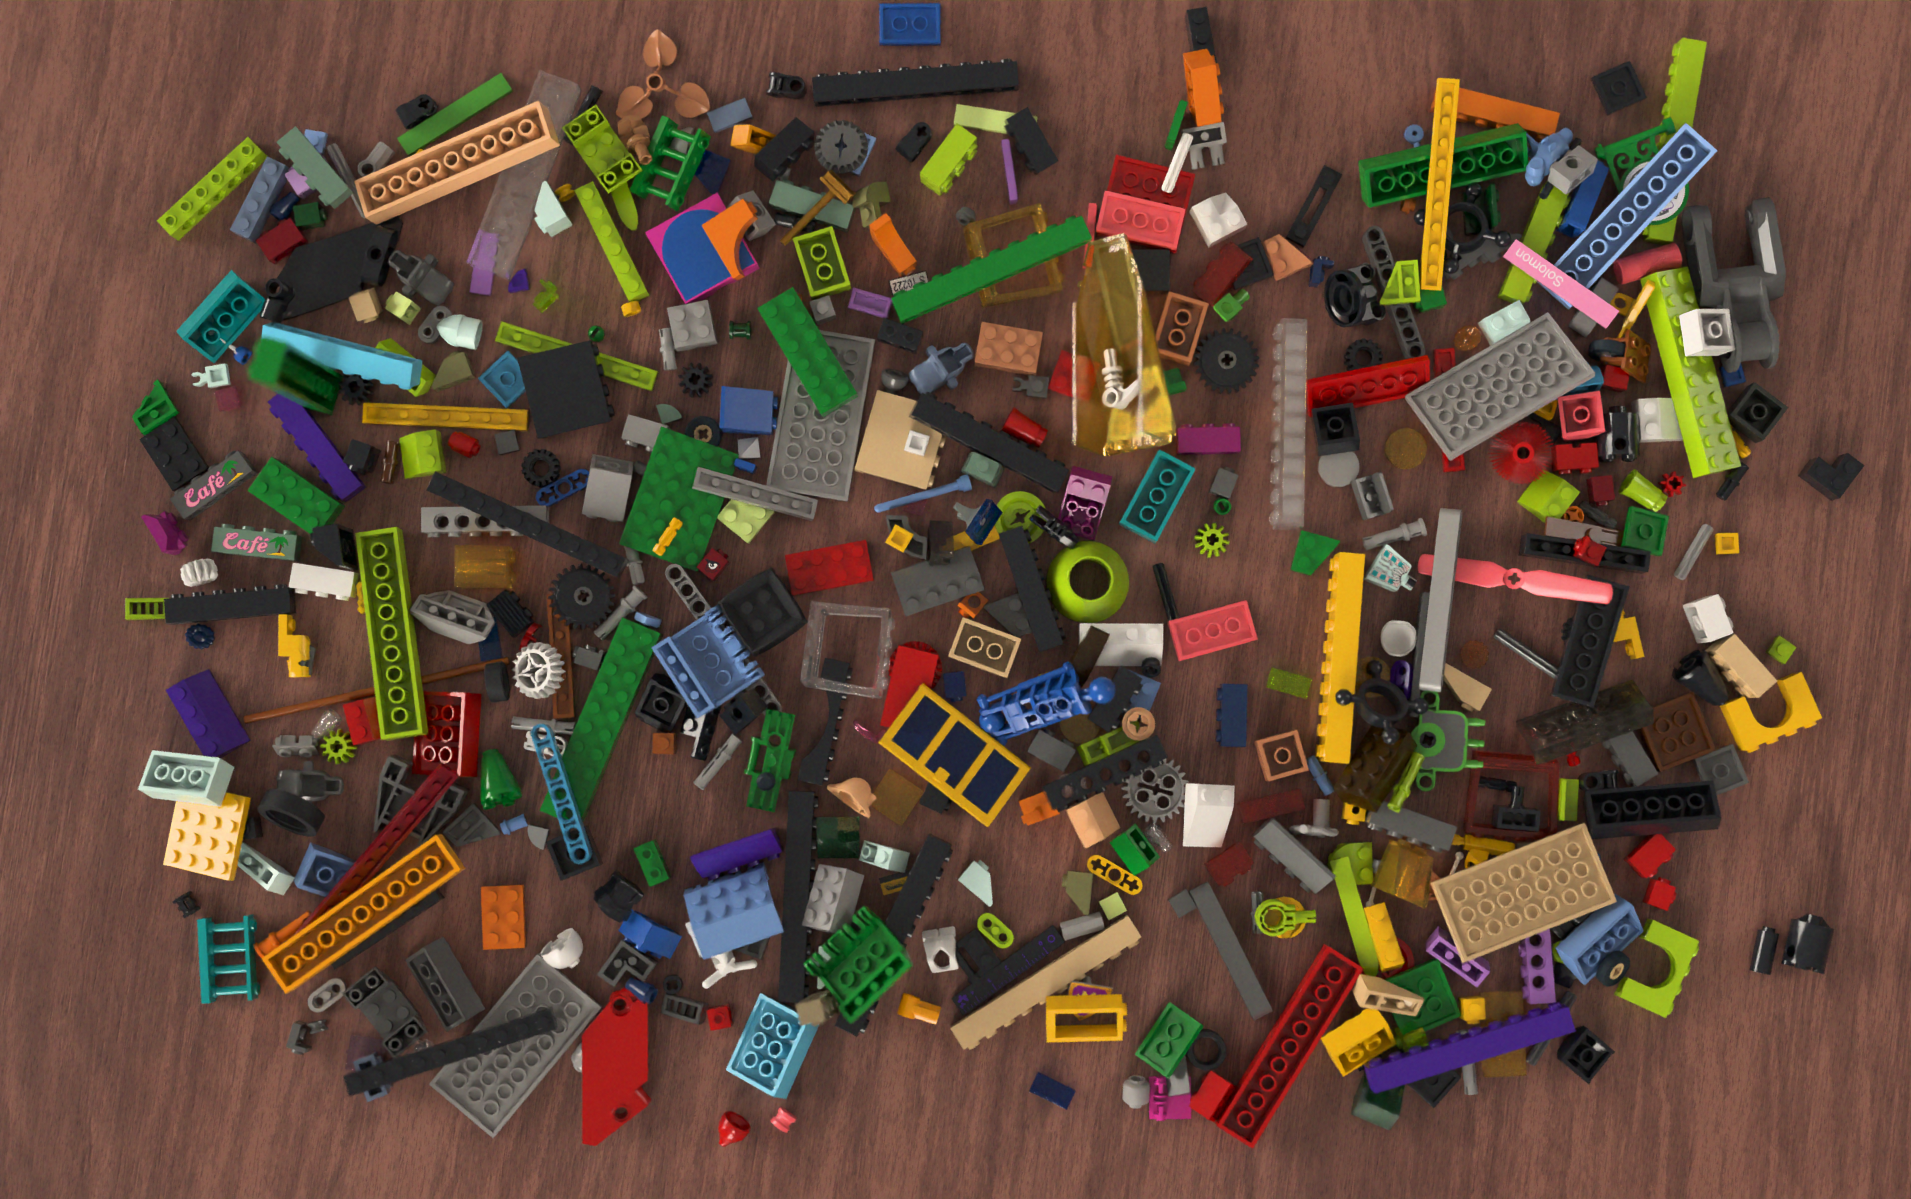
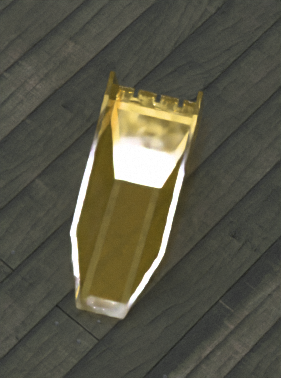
M1121 233L1089 242L1083 266L1086 267L1083 281H1078L1077 287L1081 288L1077 303L1073 302L1072 304L1073 445L1100 456H1105V454L1106 456L1121 454V452L1127 453L1137 451L1138 449L1152 448L1156 445L1171 444L1172 436H1176L1175 420L1145 289L1127 235ZM1106 349L1116 350L1117 365L1123 369V372L1119 375L1123 377V380L1120 382L1123 383L1124 389L1128 388L1136 380H1139L1137 395L1124 409L1108 407L1104 405L1102 400L1103 393L1107 390L1105 389L1107 382H1104L1106 375L1102 374V369L1106 368L1104 351Z

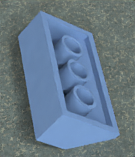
M1614 894L1617 902L1597 909L1556 947L1560 959L1584 985L1596 976L1600 963L1609 953L1617 950L1623 951L1644 931L1633 904L1617 894Z

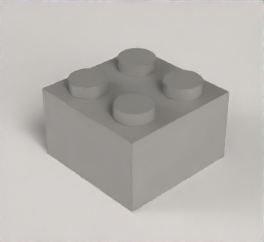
M708 300L667 308L674 346L677 352L718 344L711 306Z

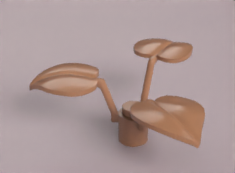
M656 29L649 36L643 51L646 64L650 67L658 66V69L647 77V93L645 94L644 90L639 86L627 87L620 95L616 115L620 118L630 115L639 116L641 119L646 118L653 109V103L648 99L651 91L661 92L664 89L678 96L675 100V108L683 117L694 118L710 110L709 98L699 85L684 83L680 92L668 87L665 79L659 75L662 65L669 66L675 61L677 48L669 37L661 30Z

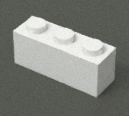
M293 563L289 587L294 588L295 593L307 594L308 591L316 592L315 596L328 598V594L336 595L338 600L348 601L349 597H356L359 573Z

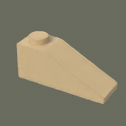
M1445 663L1443 681L1456 700L1462 703L1461 707L1471 713L1473 710L1480 711L1492 689Z
M1363 974L1359 975L1352 989L1359 1007L1416 1017L1424 1002L1423 997L1386 980Z

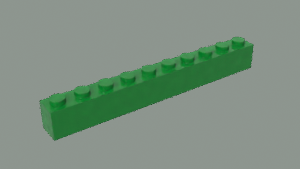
M1074 215L1065 219V223L1059 226L1057 223L1048 226L1043 233L1034 232L1028 235L1027 239L1022 242L1019 240L1013 241L1008 244L1006 249H995L989 252V256L983 259L980 256L972 259L969 265L964 267L958 265L952 268L951 272L946 275L943 273L937 274L932 277L930 282H919L913 285V289L907 292L900 290L894 294L891 301L901 324H904L1091 243L1092 237L1083 217H1076Z

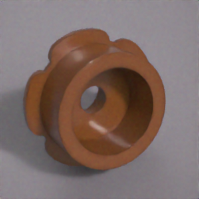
M1414 197L1401 200L1400 211L1405 212L1406 215L1410 211H1414L1416 207Z

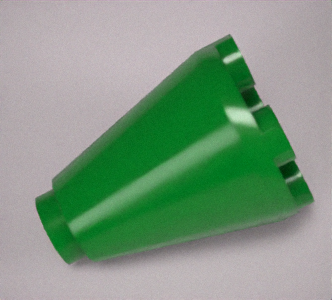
M498 749L484 751L481 759L480 802L483 805V809H492L496 805L501 804L503 807L514 805L515 800L522 797V790Z

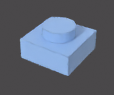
M305 129L304 136L318 152L324 154L328 134Z

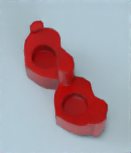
M534 622L528 628L520 643V651L521 648L527 647L530 640L534 643L537 642L538 639L532 636L543 626Z

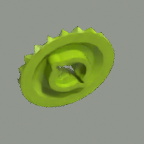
M1016 491L1004 496L996 505L993 515L994 525L998 534L1023 526L1024 530H1029L1032 539L1028 543L1037 540L1044 531L1031 522L1029 518L1032 514L1042 518L1036 511L1039 505L1045 508L1041 500L1035 495L1024 491ZM1030 511L1024 518L1025 522L1023 524L1018 522L1010 525L1017 518V513L1022 515Z

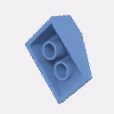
M310 842L293 881L297 888L326 897L356 861L331 849Z

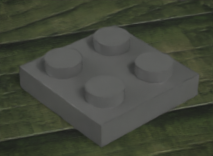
M1733 744L1716 749V751L1693 759L1701 781L1713 780L1717 795L1749 783Z

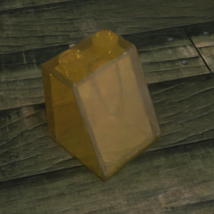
M455 545V587L463 590L513 589V584H516V573L513 572V564L516 563V552L510 546Z
M1399 839L1398 842L1389 840L1371 886L1426 909L1434 858L1426 855L1427 850L1418 846H1415L1414 849L1410 848L1411 843L1402 839Z

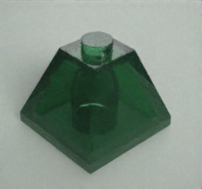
M818 816V858H860V816Z

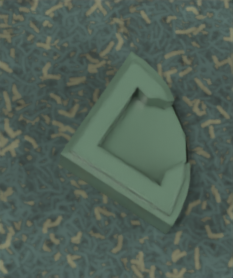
M667 404L656 405L662 424L666 425L683 419L676 408Z

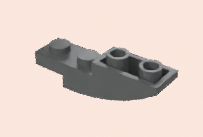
M1510 233L1511 242L1506 247H1499L1495 241L1486 239L1477 250L1467 254H1459L1457 258L1459 262L1458 271L1453 274H1448L1444 271V279L1447 281L1452 277L1455 280L1464 273L1462 269L1467 266L1470 268L1474 267L1480 262V259L1484 264L1488 261L1494 263L1502 257L1501 252L1505 249L1508 250L1516 239L1522 238L1521 234Z

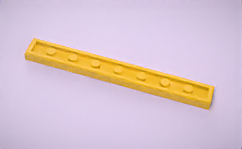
M363 402L362 423L528 431L529 410Z

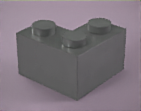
M622 939L597 975L613 987L620 982L627 970L644 982L659 962L647 953L636 949L634 944Z

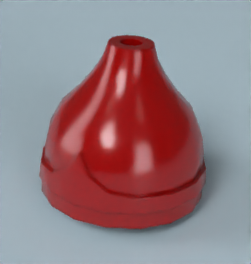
M724 1112L718 1126L719 1144L726 1147L731 1143L742 1141L751 1130L748 1121L735 1112Z

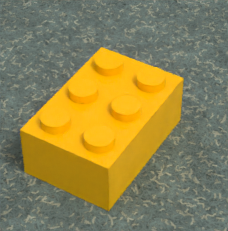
M1370 1008L1364 1009L1361 1014L1345 1021L1343 1025L1327 1032L1321 1038L1331 1060L1343 1077L1397 1044L1388 1023L1381 1013L1376 1009Z

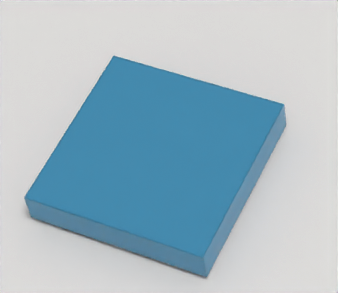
M508 350L478 377L485 387L507 409L526 392L518 360Z

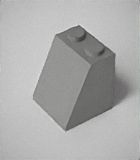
M592 454L582 514L594 519L601 517L606 518L610 522H623L633 472L632 461Z

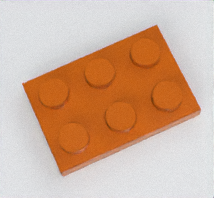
M524 884L482 886L483 950L526 948Z

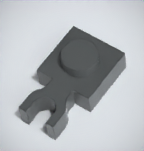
M1029 375L1028 381L1014 377L1013 381H1019L1021 386L1019 388L1013 387L1012 391L1020 392L1027 390L1026 397L1047 399L1049 377Z

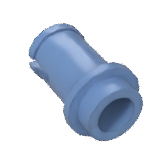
M524 814L507 821L504 819L500 823L504 835H511V832L528 826Z

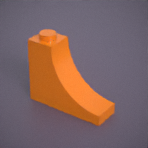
M741 199L701 225L732 278L735 280H740L745 276L739 261L741 240L747 229L758 220L755 214L758 212L752 201L748 202L745 199Z
M887 213L869 225L871 238L898 275L901 277L904 274L908 276L916 270L917 261L900 238Z

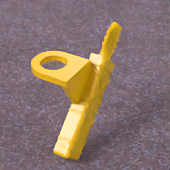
M1647 280L1636 300L1623 293H1616L1610 302L1611 306L1619 310L1618 314L1625 316L1623 328L1617 338H1622L1626 330L1631 329L1651 293L1654 291L1655 283L1653 281ZM1616 298H1621L1625 301L1624 308H1618L1615 305Z
M1455 834L1451 844L1463 845L1464 850H1469L1464 862L1465 868L1470 867V862L1477 865L1487 861L1489 854L1499 856L1515 850V844L1512 842L1465 834L1464 837Z

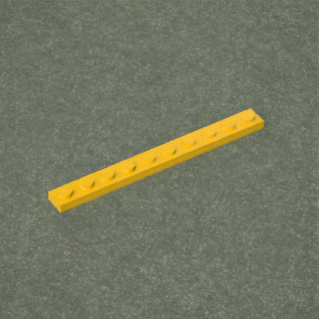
M1437 78L1419 281L1420 289L1441 291L1460 79Z

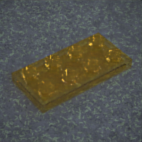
M1523 991L1479 992V996L1484 998L1486 1016L1485 1020H1480L1481 1028L1489 1026L1488 1024L1493 1021H1507L1512 1015H1524ZM1525 1047L1482 1060L1483 1077L1527 1076Z

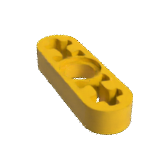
M1092 855L1087 860V867L1090 872L1128 894L1136 895L1142 890L1143 885L1140 878L1133 876L1132 873L1104 857ZM1100 859V864L1106 867V863L1110 864L1105 871V876L1101 875L1102 869H1092V860ZM1112 869H1118L1121 873L1120 878L1116 881L1109 878V872ZM1125 873L1128 874L1127 880L1131 882L1134 879L1137 880V889L1128 890L1130 886L1124 882L1123 886L1119 885L1123 881Z

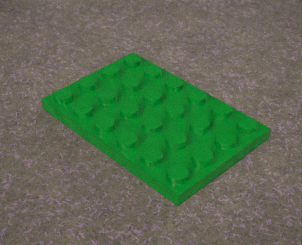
M661 426L619 544L698 572L697 566L703 559L725 497L693 489L696 470L698 467L732 476L735 470L734 463L736 458H739V454ZM673 518L679 519L683 525L676 531L677 534L670 545L666 546L664 554L659 556L653 552L654 546L660 542L658 540L666 528L670 526L671 520Z

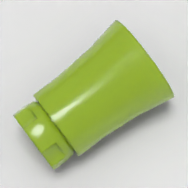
M1636 469L1626 476L1618 490V493L1633 499L1654 512L1660 510L1668 498L1661 489L1653 485Z

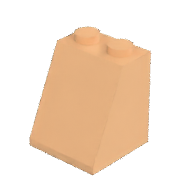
M1103 792L1097 795L1093 794L1088 799L1075 803L1065 809L1085 848L1104 840L1120 829Z

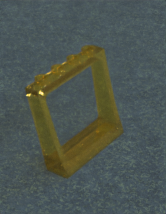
M1041 203L967 224L962 231L970 261L980 256L982 259L987 257L981 233L982 229L1030 215L1033 218L1036 232L1039 234L1045 232L1048 215L1042 211ZM1058 257L1045 262L1050 286L998 294L994 284L978 291L982 308L1062 291L1061 283H1063L1064 277L1062 271L1057 269Z

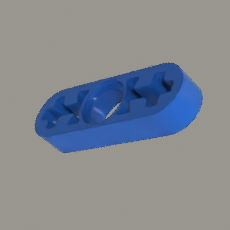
M579 469L540 489L536 494L537 503L541 506L551 507L584 490L587 487L588 478H586L585 484L582 482L576 483L575 485L578 487L574 489V485L569 479L573 478V481L580 479L579 475L581 473L584 476H589V471ZM563 482L570 485V490L566 494L559 492V485ZM554 487L559 498L556 499V496L553 495L549 497L548 503L541 501L543 493L545 492L548 495L553 493L551 488Z

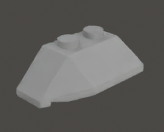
M450 590L434 592L428 595L421 594L410 609V613L432 632L466 644L485 640L495 624L486 603Z

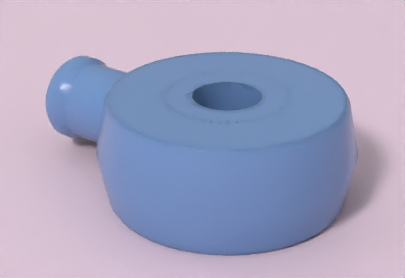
M1419 125L1408 126L1404 132L1405 140L1413 144L1414 148L1420 146L1419 142L1424 136L1423 129Z

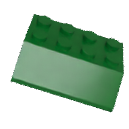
M865 905L858 911L859 915L854 914L852 916L853 921L862 928L859 932L848 923H845L843 929L840 928L827 940L828 944L824 943L822 945L824 952L832 958L827 961L818 952H815L812 955L813 958L810 957L803 963L812 976L819 977L840 1003L837 1008L850 1024L858 1019L913 966L908 951L886 924Z

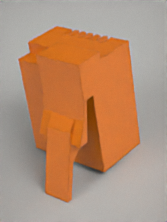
M1043 792L1018 801L1023 816H1021L1022 821L1027 826L1060 814L1057 809L1051 810Z

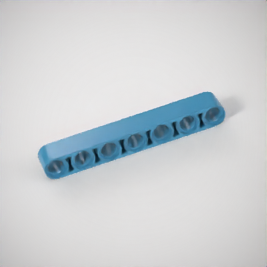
M537 724L531 730V737L569 855L573 862L578 864L585 863L590 860L592 849L554 732L547 724ZM541 727L547 731L544 739H540L537 735ZM548 747L553 750V757L551 759H547L544 756V750ZM554 767L560 771V776L557 779H553L550 775ZM561 787L566 790V797L564 799H560L557 796V790ZM567 807L573 811L571 819H566L563 815ZM572 828L579 830L580 835L576 840L570 836ZM578 848H583L586 851V857L583 860L576 856Z

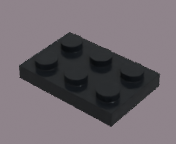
M176 417L171 418L139 439L172 491L182 488L196 476L208 471V465Z

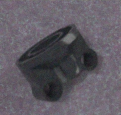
M1363 263L1354 268L1334 271L1328 277L1324 287V302L1329 317L1335 324L1343 328L1361 324L1369 326L1384 319L1386 310L1383 305L1377 302V289L1371 282L1374 277V269L1370 264Z

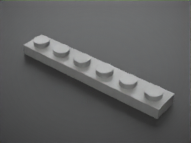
M698 467L692 487L696 490L809 521L814 520L818 500L701 467Z

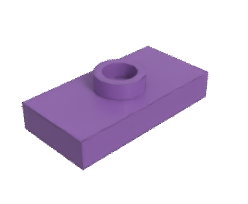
M853 287L848 308L888 319L892 301L890 297Z

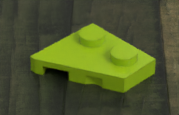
M1418 260L1396 262L1381 297L1380 305L1416 303L1421 301Z

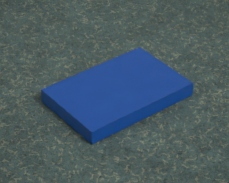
M879 3V45H941L940 3Z

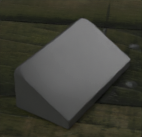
M1185 1056L1171 1077H1166L1169 1097L1191 1093Z

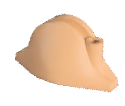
M850 778L842 783L829 784L827 786V789L847 806L861 815L870 818L869 806L877 798L871 793L870 785L865 780Z

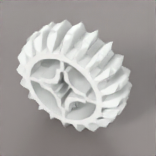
M542 642L530 643L527 647L521 648V652L516 654L518 660L515 659L513 661L516 666L511 669L515 672L512 678L517 680L515 686L520 687V692L526 693V696L535 699L547 698L550 694L556 693L555 689L561 687L559 682L564 680L561 674L566 672L562 669V665L565 663L560 661L562 655L556 654L557 649L551 648V645Z

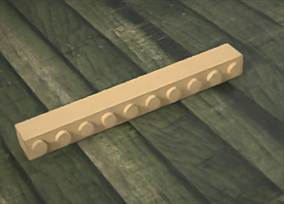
M1126 914L950 1026V1029L963 1050L967 1047L971 1050L980 1044L978 1040L985 1036L988 1039L998 1032L997 1028L1002 1025L1007 1027L1014 1023L1016 1016L1020 1014L1025 1016L1033 1010L1032 1006L1039 1003L1042 1005L1046 1003V996H1050L1056 991L1058 994L1068 988L1067 984L1071 981L1079 982L1086 977L1085 973L1089 970L1096 971L1104 966L1103 961L1108 958L1113 960L1122 954V949L1126 947L1131 949L1136 946L1141 935Z

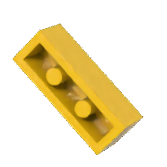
M1385 903L1364 908L1381 972L1402 967L1404 960Z

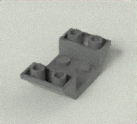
M376 966L342 993L354 1009L359 1008L382 1036L384 1041L381 1043L393 1058L398 1057L428 1032L418 1010L394 980Z

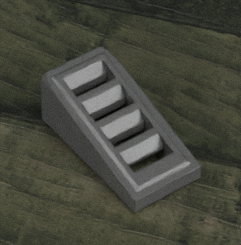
M665 993L660 1013L699 1025L705 1021L706 1010L709 1004ZM675 1000L673 1011H671V1002ZM680 1002H682L683 1004H682L681 1012L679 1013V1012H678L679 1005H680ZM688 1005H691L689 1015H687Z

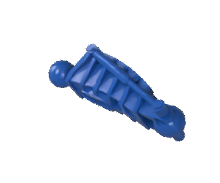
M1065 662L1061 668L1019 683L1018 686L989 697H986L985 694L979 695L976 699L981 708L979 710V724L984 731L990 733V736L1005 746L1007 739L1037 728H1044L1081 713L1090 714L1092 708L1089 700L1099 704H1106L1115 696V685L1106 677H1098L1090 683L1089 688L1081 689L1074 666H1072L1071 662ZM1002 697V701L995 702V703H992V704L989 703V702H991V701H993V700H996V699H999V698ZM1030 702L1032 708L1027 710L1024 703Z

